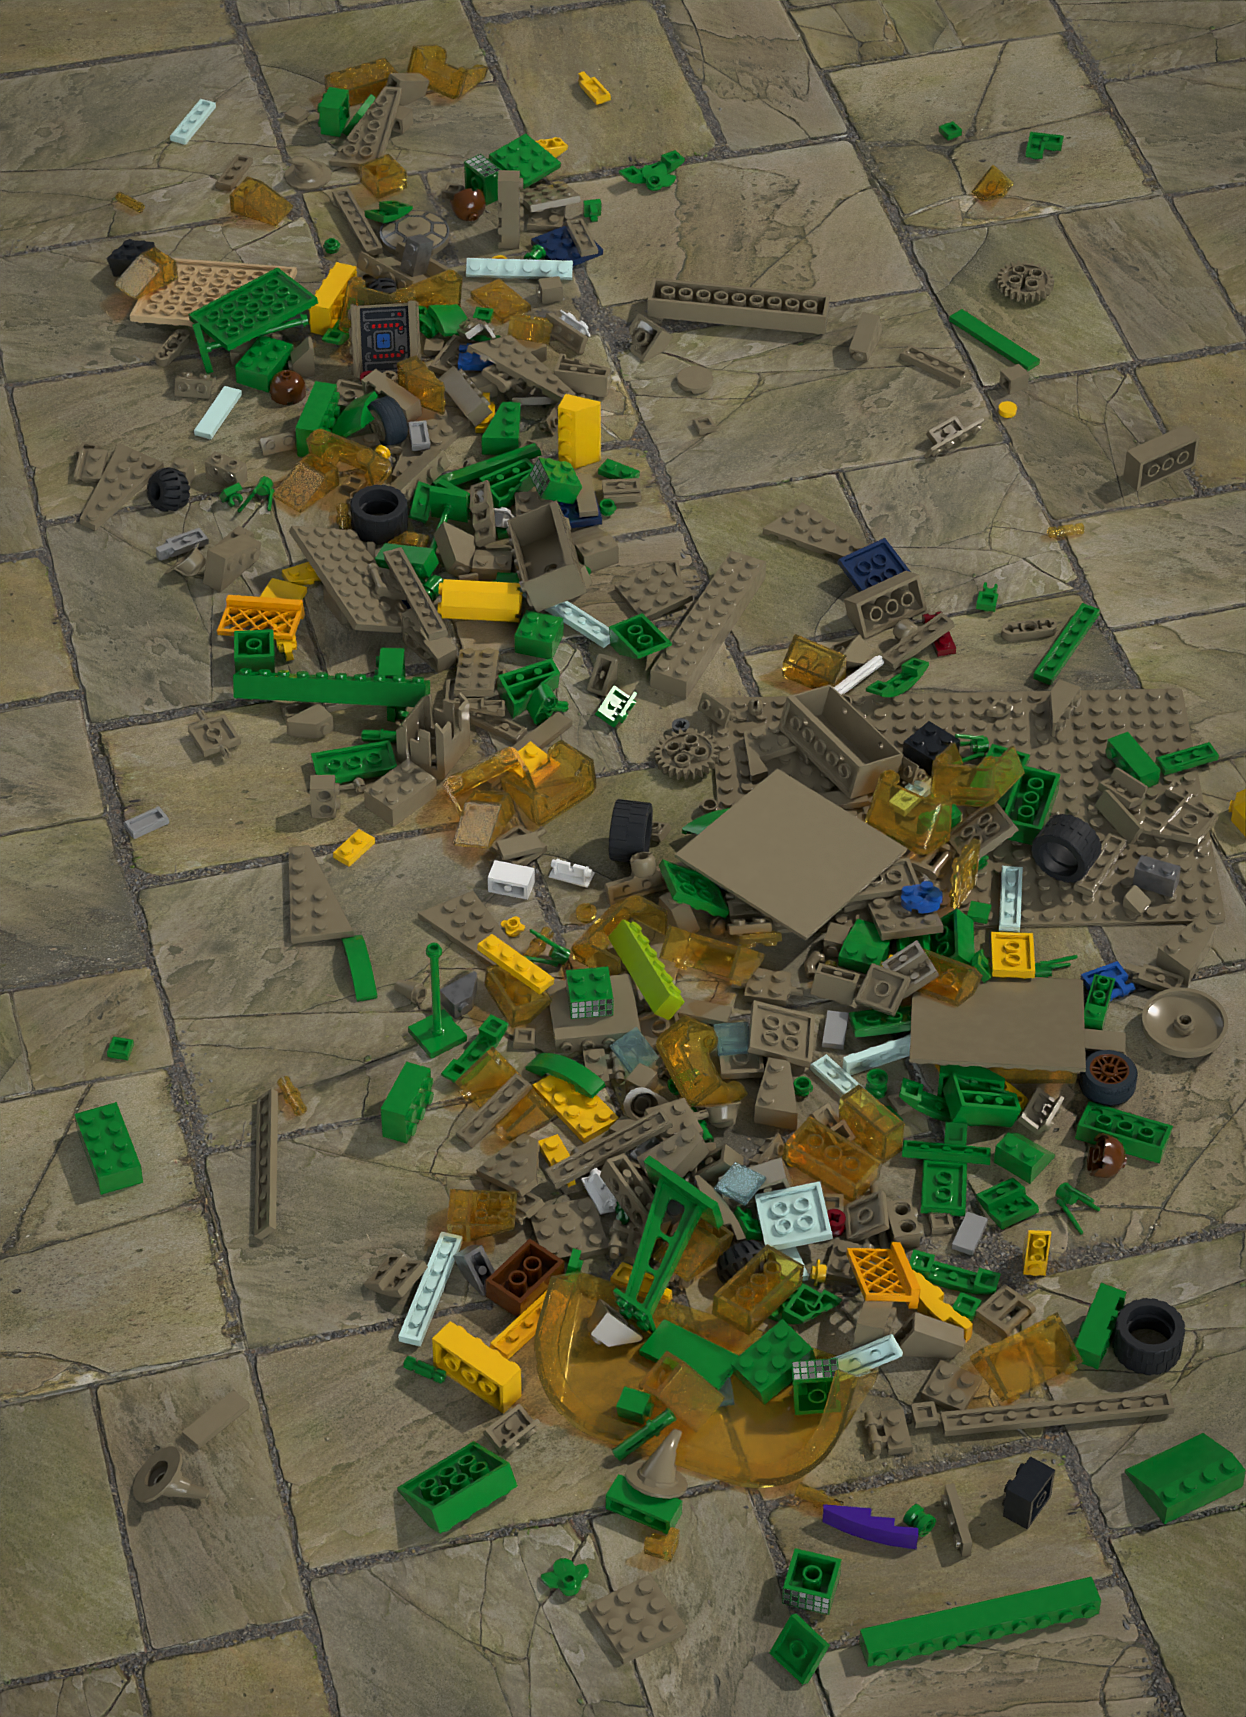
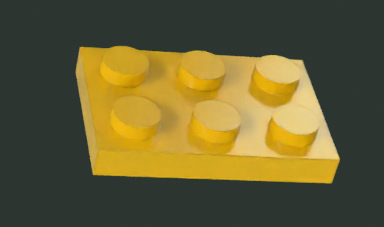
M991 932L992 977L1035 978L1033 933Z

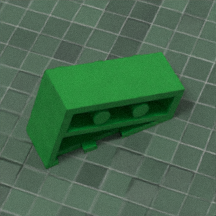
M521 402L501 403L481 437L482 455H501L519 448Z
M528 458L479 478V483L486 480L489 481L494 508L500 509L504 507L509 509L515 503L516 492H528L534 487L529 475L534 465Z
M550 658L498 675L497 691L501 699L505 700V706L512 719L527 710V704L539 685L548 684L552 690L558 688L560 672L553 659Z
M1100 1283L1093 1303H1091L1088 1309L1087 1317L1081 1323L1080 1334L1072 1342L1071 1350L1074 1351L1073 1361L1097 1370L1099 1369L1113 1340L1118 1313L1125 1306L1126 1291Z

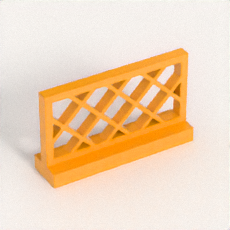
M227 595V606L218 626L217 634L234 636V631H245L243 628L251 625L253 628L250 630H263L270 627L274 630V639L293 641L300 619H304L305 616L303 600ZM291 616L292 620L287 621V620L285 619V618ZM242 618L246 620L239 625L236 623V621ZM260 620H263V621H264V623H262V624H260V625H258V626L255 624L256 622H258V621H260ZM279 621H282L284 623L278 627H275L273 625ZM230 624L234 626L230 629H224V627ZM286 628H288V629L290 630L289 633H281V632H280V631H282V630H284V629H286Z
M892 1242L891 1249L847 1248V1258L865 1301L906 1302L908 1309L918 1308L921 1289L901 1242Z

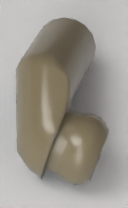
M819 951L812 952L804 962L806 978L809 980L814 979L816 964L819 965V963L825 960V956Z

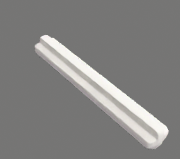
M879 655L872 658L836 685L834 689L841 695L848 692L884 664L882 656Z

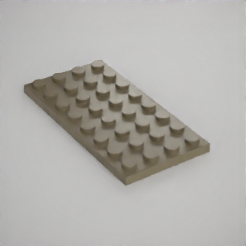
M291 526L289 533L354 630L402 633L401 613L408 609L400 599L377 594L373 578L366 569L368 564L376 562L355 531L350 529Z

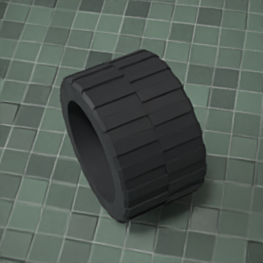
M377 484L360 489L353 495L350 501L351 527L361 541L374 542L377 545L389 544L397 541L407 532V499L399 489ZM380 513L386 514V515H381V516H374V515H373V514H380Z
M622 799L616 800L609 833V858L611 861L630 863V859L634 854L649 852L653 821V807L651 803Z
M1069 814L1054 815L1050 818L1033 840L1031 846L1032 856L1040 869L1050 877L1067 883L1082 880L1102 851L1100 838L1095 830L1082 819Z
M1154 1298L1136 1299L1131 1303H1127L1118 1313L1113 1337L1114 1354L1118 1361L1125 1368L1138 1374L1159 1375L1169 1371L1177 1364L1181 1357L1185 1335V1322L1182 1319V1315L1167 1302ZM1138 1329H1151L1161 1333L1166 1337L1167 1341L1160 1344H1146L1135 1339L1130 1333Z

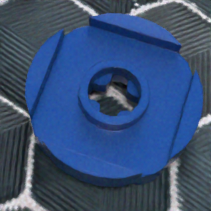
M930 881L902 888L901 905L910 912H912V909H917L918 913H931L938 910L940 904L943 903L942 891L933 886V883Z

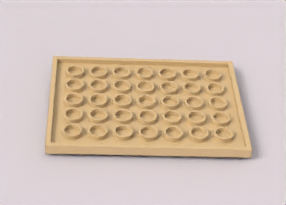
M160 257L161 261L157 263L130 314V321L193 327L192 324L194 323L189 320V313L277 267L292 279H295L297 267Z

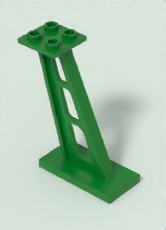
M649 1155L644 1160V1165L650 1182L657 1188L626 1292L624 1294L617 1288L613 1292L616 1298L615 1302L620 1309L619 1313L627 1320L633 1319L642 1331L653 1333L656 1330V1326L652 1316L700 1217L717 1229L724 1224L718 1202ZM673 1199L684 1206L685 1211L674 1235L668 1237L661 1232L660 1228L668 1203ZM657 1238H661L669 1244V1247L659 1269L654 1270L649 1266V1260ZM648 1272L654 1276V1280L644 1303L641 1304L637 1301L644 1275Z

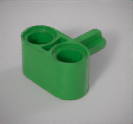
M542 684L535 689L526 709L534 724L541 725L551 717L553 712H567L569 704L567 701H558L551 687L548 684Z

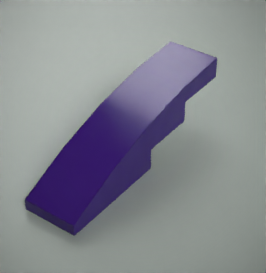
M837 1505L823 1506L822 1522L842 1532L884 1545L917 1549L918 1528L894 1526L895 1518L871 1516V1508Z

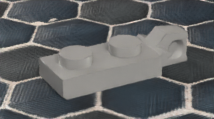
M196 528L166 539V543L156 547V557L159 560H164L190 551L197 543H199L197 548L209 544V539L200 528Z

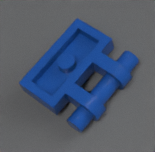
M472 343L459 346V352L466 353H459L458 370L483 371L484 368L495 364L491 361L485 362L481 360L480 355L475 352L473 354L467 352L468 345Z
M1118 961L1081 974L1080 979H1083V984L1088 991H1090L1094 974L1115 978L1114 986L1116 989H1113L1110 1002L1113 998L1118 996L1125 997L1129 995V992L1135 991L1133 983L1127 985L1124 983L1128 981V974Z

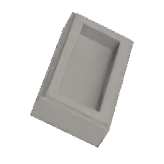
M426 420L408 422L412 451L431 449Z
M158 806L123 822V825L130 836L136 839L169 824V818Z
M828 1010L822 1047L844 1049L849 1013Z
M967 1212L952 1243V1249L973 1256L988 1223V1218Z

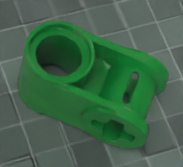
M419 306L420 332L425 337L431 339L440 333L434 327L436 320L427 312L428 309L426 307Z

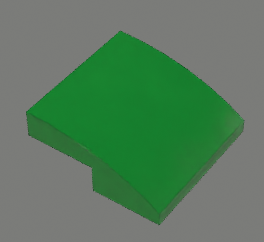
M395 200L379 202V209L365 210V217L381 223H388L408 214L413 210V206Z
M458 304L429 305L427 310L436 320L434 327L444 337L459 336L456 330L460 328L459 325L467 320V316Z
M1013 1177L976 1194V1198L983 1209L1001 1229L1039 1213L1038 1204L1026 1195L1025 1187Z

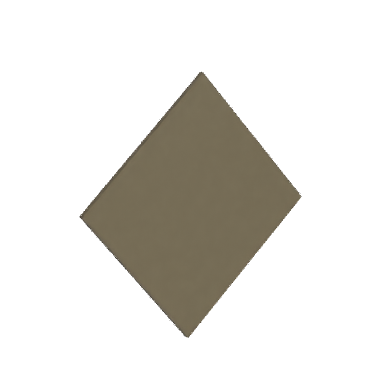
M777 768L675 854V858L802 939L807 940L906 853L907 848Z
M938 972L940 976L912 993L909 1062L916 1064L931 1063L941 1066L949 1064L962 1067L981 1066L983 1068L1041 1069L1052 1072L1057 1070L1070 1071L1072 1073L1086 1072L1083 979L1046 977L1023 979L1016 977L1000 978L992 977L991 975V979L984 983L980 977L977 978L974 974Z

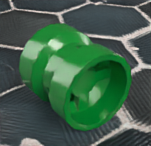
M882 1069L870 1070L866 1077V1090L876 1099L883 1098L887 1094L888 1075Z
M915 1504L906 1512L903 1522L908 1527L918 1528V1535L924 1537L934 1528L936 1518L931 1514H926L922 1506Z

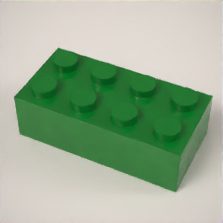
M315 381L295 428L298 457L319 459L321 453L325 452L326 441L330 440L331 429H333L336 417L340 416L341 411L340 406H338L340 393L337 392V384Z
M1021 765L1004 811L1018 828V831L1008 840L1032 845L1033 840L1049 820L1059 791L1061 774Z
M117 1102L74 1114L77 1133L100 1195L143 1183L141 1164Z

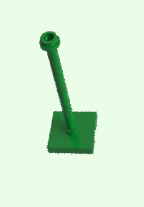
M300 314V318L282 322L280 325L256 337L302 324L303 327H306V325H309L307 314ZM192 324L206 374L212 373L213 368L208 353L212 352V349L223 346L216 341L205 342L200 324Z
M436 486L430 487L431 517L440 518L436 530L443 521L447 523L448 519L468 523L470 518L468 492ZM433 536L429 548H433L436 553L438 546ZM418 577L423 585L426 582V578Z
M430 943L426 948V955L430 958L432 1015L408 1026V1033L431 1059L467 1041L466 1033L453 1021L445 1009L441 1010L439 957L442 955V948L438 943Z

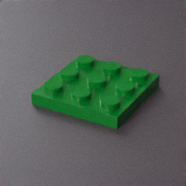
M526 133L490 153L488 158L501 170L520 171V178H523V189L561 167L559 160Z
M662 859L658 866L675 902L688 904L696 910H705L716 917H727L730 911L719 887L713 881L699 872Z

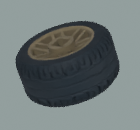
M390 396L372 401L368 405V410L374 417V420L369 423L372 433L376 432L381 445L386 447V445H396L403 442L408 435V426L398 402Z

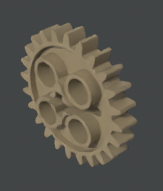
M1026 260L1024 263L1017 261V264L1011 262L1010 266L1005 264V268H1000L996 284L997 289H1000V293H1004L1005 297L1010 295V300L1017 298V302L1022 299L1024 303L1027 300L1033 302V299L1040 301V297L1045 299L1046 295H1050V292L1053 291L1054 275L1051 274V270H1046V266L1040 267V263L1034 265V261L1030 264Z
M689 728L686 732L679 729L678 734L672 731L671 737L665 735V740L660 739V745H656V750L654 751L658 769L662 770L663 774L669 773L670 778L676 775L677 780L681 776L685 780L688 779V776H691L694 780L695 775L703 777V772L709 774L710 769H715V764L719 763L718 758H720L719 744H716V739H712L711 734L705 736V731L699 734L698 729L690 732Z

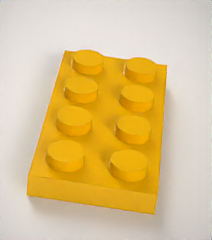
M548 1075L533 1084V1091L584 1144L608 1131L619 1119L597 1095L590 1098L575 1091L573 1084L557 1077Z

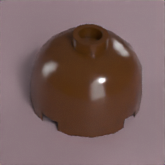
M472 188L462 190L454 195L453 201L450 200L452 210L460 220L476 221L485 211V198L480 189H477V191H472Z
M291 370L276 373L270 381L271 399L282 405H287V402L297 404L302 401L306 396V385L302 376Z
M1099 1133L1093 1140L1097 1142L1095 1147H1090L1088 1152L1087 1170H1092L1089 1175L1097 1178L1114 1177L1127 1163L1123 1144L1111 1135Z

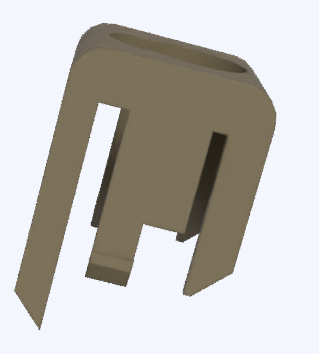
M461 692L459 694L460 707L458 708L459 731L456 735L455 703L443 699V710L434 708L435 727H433L431 694L420 699L396 730L397 756L400 764L409 759L435 777L436 780L441 781L446 778L470 746L469 701ZM431 746H436L437 760L431 759Z

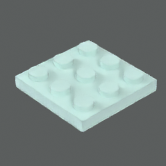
M820 1181L755 1195L764 1243L768 1252L833 1239Z

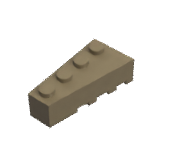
M499 170L498 249H519L520 231H524V221H521V217H524V206H520V203H523L524 193L520 192V189H523V178H520V171Z

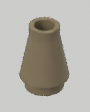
M399 979L395 984V991L401 993L413 1003H421L426 998L427 988L422 983Z

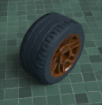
M1101 1050L1091 1053L1086 1057V1072H1080V1089L1090 1101L1103 1106H1116L1125 1103L1135 1092L1138 1077L1137 1068L1127 1055L1118 1051Z

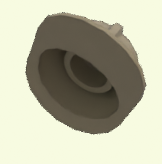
M199 543L164 574H168L172 570H176L185 576L197 574L206 564V559L197 548Z
M637 1087L630 1090L626 1095L624 1110L628 1117L637 1121L644 1117L645 1109L668 1103V1101L648 1088Z
M741 1102L732 1104H692V1106L707 1109L709 1113L708 1121L716 1128H724L735 1125L737 1104H741Z

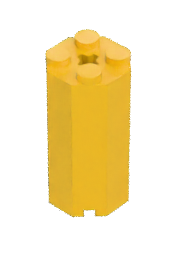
M444 579L443 583H439V594L442 595V601L438 602L437 612L442 615L443 619L520 623V618H517V615H521L522 592L518 591V588H521L520 583Z

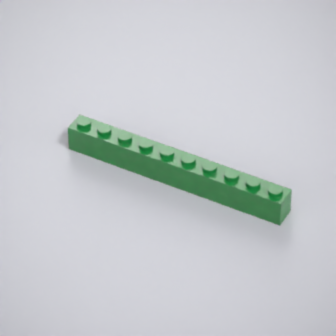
M249 668L240 669V671L233 675V696L240 699L415 707L422 697L430 694V680H424V677L405 679L404 676H393L392 679L385 678V675H374L371 678L366 677L365 674H355L354 677L347 676L346 673H336L335 676H331L327 672H317L316 675H310L307 671L290 674L288 670L271 673L268 669L251 672Z
M1091 1576L860 1629L859 1644L867 1667L874 1665L882 1666L887 1662L904 1661L913 1656L930 1655L935 1651L952 1650L957 1646L966 1644L974 1645L983 1640L999 1639L1013 1633L1021 1634L1035 1628L1043 1629L1057 1623H1069L1074 1619L1091 1618L1099 1614L1101 1598Z

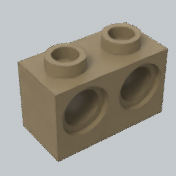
M216 451L205 461L206 479L226 487L240 483L242 487L248 480L247 466L242 461Z
M310 775L312 818H336V812L340 810L341 803L340 797H336L340 793L339 783H335V775Z
M911 1199L887 1201L889 1229H887L890 1242H901L903 1249L919 1247L920 1238L923 1237V1228L921 1224L917 1223L918 1212L917 1208L912 1206Z

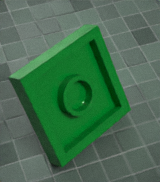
M792 1614L769 1654L804 1685L809 1683L830 1644L799 1615Z

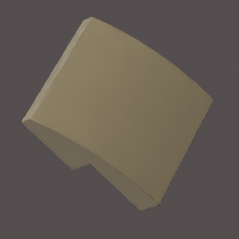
M917 940L881 963L884 968L911 978V982L903 997L904 999L940 976Z
M389 1254L365 1281L364 1285L366 1288L377 1293L402 1298L428 1267L424 1260H408L405 1254Z

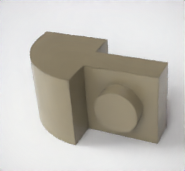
M829 1103L824 1104L809 1115L820 1132L817 1135L818 1138L830 1149L838 1150L856 1138L844 1119L839 1120Z

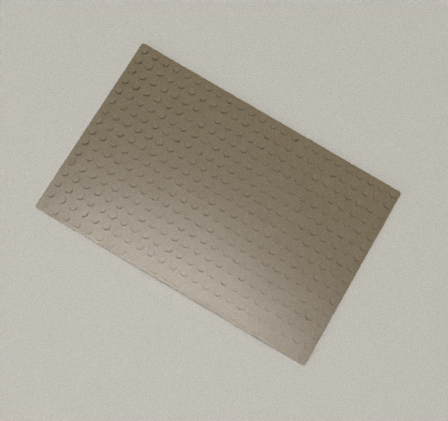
M1180 688L1080 690V696H1082L1080 705L1078 707L1075 706L1071 718L1065 721L1063 730L1058 731L1055 737H1051L1049 711L1051 691L900 694L895 697H882L876 694L849 695L852 698V706L902 754L903 742L928 721L953 736L955 734L983 735L988 738L989 749L992 744L1029 754L1030 761L1027 765L1028 767L1061 774L1059 791L1049 819L1054 815L1060 814L1078 817L1095 830L1101 844L1108 833L1123 838L1095 807V804L1103 794V792L1097 789L1099 782L1111 778L1114 769L1117 768L1112 760L1106 756L1107 739L1129 732L1154 762L1156 757L1193 747L1183 691ZM787 696L715 698L735 711L737 715L736 720L727 722L725 728L712 720L713 739H716V744H719L720 752L719 763L715 764L719 810L731 808L767 778L764 777L755 781L750 780L743 732L780 720ZM753 698L760 699L764 705L763 713L757 716L748 713V703ZM994 699L1013 705V710L1005 716H986L987 710ZM958 738L960 742L970 741V739ZM960 746L959 757L954 761L973 755L975 752H971L970 746ZM798 751L763 761L768 770V776L778 768L818 794L841 791L813 762L806 764ZM984 753V757L975 758L950 768L946 767L934 778L926 774L928 780L930 778L935 780L933 790L906 816L889 807V801L909 784L899 776H896L894 786L867 794L869 806L845 810L906 847L907 852L900 857L906 858L921 839L918 835L919 816L922 813L938 810L940 807L948 804H956L962 813L963 821L980 808V806L966 803L965 797L987 753ZM1197 766L1165 776L1160 771L1159 784L1148 788L1141 805L1127 810L1137 821L1145 814L1163 823L1180 804L1179 801L1165 795L1166 788L1174 779L1180 781V786L1184 789L1188 788L1194 798L1198 801H1203ZM1209 832L1198 845L1141 833L1135 844L1127 842V846L1093 897L1073 890L1076 882L1058 881L1043 872L1032 856V845L1008 839L999 844L996 849L986 854L989 856L988 864L980 870H977V868L973 869L971 866L968 867L957 851L954 857L949 859L939 871V876L936 880H930L925 874L914 870L919 884L924 881H930L933 883V886L942 891L943 903L936 910L939 918L956 908L967 915L971 901L991 904V912L987 924L973 922L974 928H999L1002 866L1023 867L1020 927L1190 924L1200 916L1209 923L1225 922L1224 906ZM946 837L939 839V841L951 845ZM938 852L928 865L933 867L943 853ZM1141 855L1181 866L1179 883L1173 897L1140 888L1152 901L1141 916L1123 907L1124 896L1133 887L1134 872ZM867 907L844 912L841 909L816 932H827L830 922L850 926L851 930L857 919L872 923L873 920ZM729 914L726 917V931L727 923H731ZM766 918V920L771 922L772 931L759 933H788L791 931L773 919Z

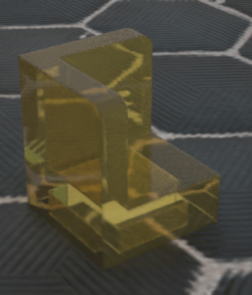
M670 1527L667 1536L652 1533L644 1541V1554L671 1562L679 1545L680 1530Z

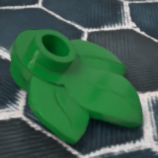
M660 164L655 168L645 165L642 170L643 177L646 179V187L651 191H658L662 187H669L676 180L675 175L667 174L665 164Z
M559 1558L553 1564L554 1571L541 1574V1580L547 1587L559 1588L562 1594L573 1596L580 1591L582 1581L589 1575V1569L586 1564L575 1566L570 1559Z

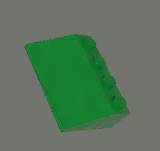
M1201 1433L1125 1469V1473L1163 1524H1166L1243 1487L1246 1470L1232 1452L1206 1434Z
M473 1441L398 1486L397 1490L430 1528L441 1534L449 1531L452 1526L462 1520L470 1518L478 1510L488 1507L491 1502L501 1496L509 1494L518 1485L509 1462Z

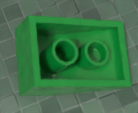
M643 613L609 626L610 645L622 656L640 659L672 646V642Z
M857 919L845 938L838 956V966L867 974L872 963L882 966L881 963L887 960L895 939L882 941L874 923Z
M949 1064L940 1066L937 1096L945 1099L943 1087L952 1072L958 1074V1078L967 1081L974 1079L978 1081L977 1084L988 1088L992 1085L1004 1089L1005 1078L981 1066L962 1067Z

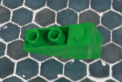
M1094 974L1084 1009L1085 1029H1104L1115 978Z

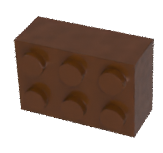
M529 1238L485 1280L486 1297L518 1318L550 1287H556L564 1279V1260Z

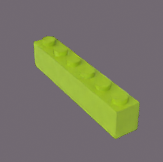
M623 919L608 936V939L653 1013L669 1021L685 1003L680 995L681 991L673 984V978L665 971V965L657 958V952L650 947L649 939L641 932L642 928L636 922L632 921L630 923Z

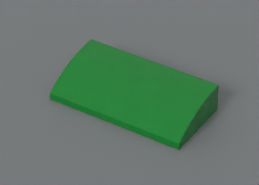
M1089 1101L1079 1121L1075 1139L1096 1145L1097 1142L1093 1140L1099 1133L1108 1134L1117 1138L1123 1144L1125 1154L1160 1164L1173 1126Z

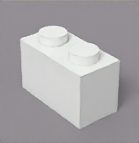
M495 860L488 875V892L528 900L535 883L534 868Z

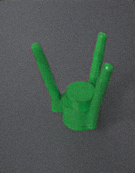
M266 476L261 477L251 494L238 509V512L240 513L256 493L260 496L269 495L267 510L271 511L273 494L275 492L272 489L273 481Z
M955 734L956 738L970 739L968 742H960V746H970L971 752H975V754L947 764L946 767L950 768L975 758L984 757V753L989 751L988 738L983 735Z
M530 929V933L552 947L549 952L551 960L524 956L531 962L550 964L554 967H557L558 964L564 965L570 956L569 949L557 945L535 930Z
M1072 955L1035 963V977H1052V969L1070 967L1071 963L1061 962L1077 959L1078 956Z
M1064 1182L1055 1192L1056 1197L1059 1198L1056 1203L1062 1207L1078 1233L1082 1235L1083 1230L1066 1204L1073 1205L1077 1200H1080L1098 1212L1100 1208L1094 1204L1095 1200Z

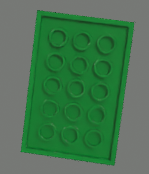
M277 267L189 313L188 316L191 322L194 324L199 323L201 330L226 350L230 351L265 333L267 330L280 325L282 322L295 317L297 314L310 309L318 304L316 296Z

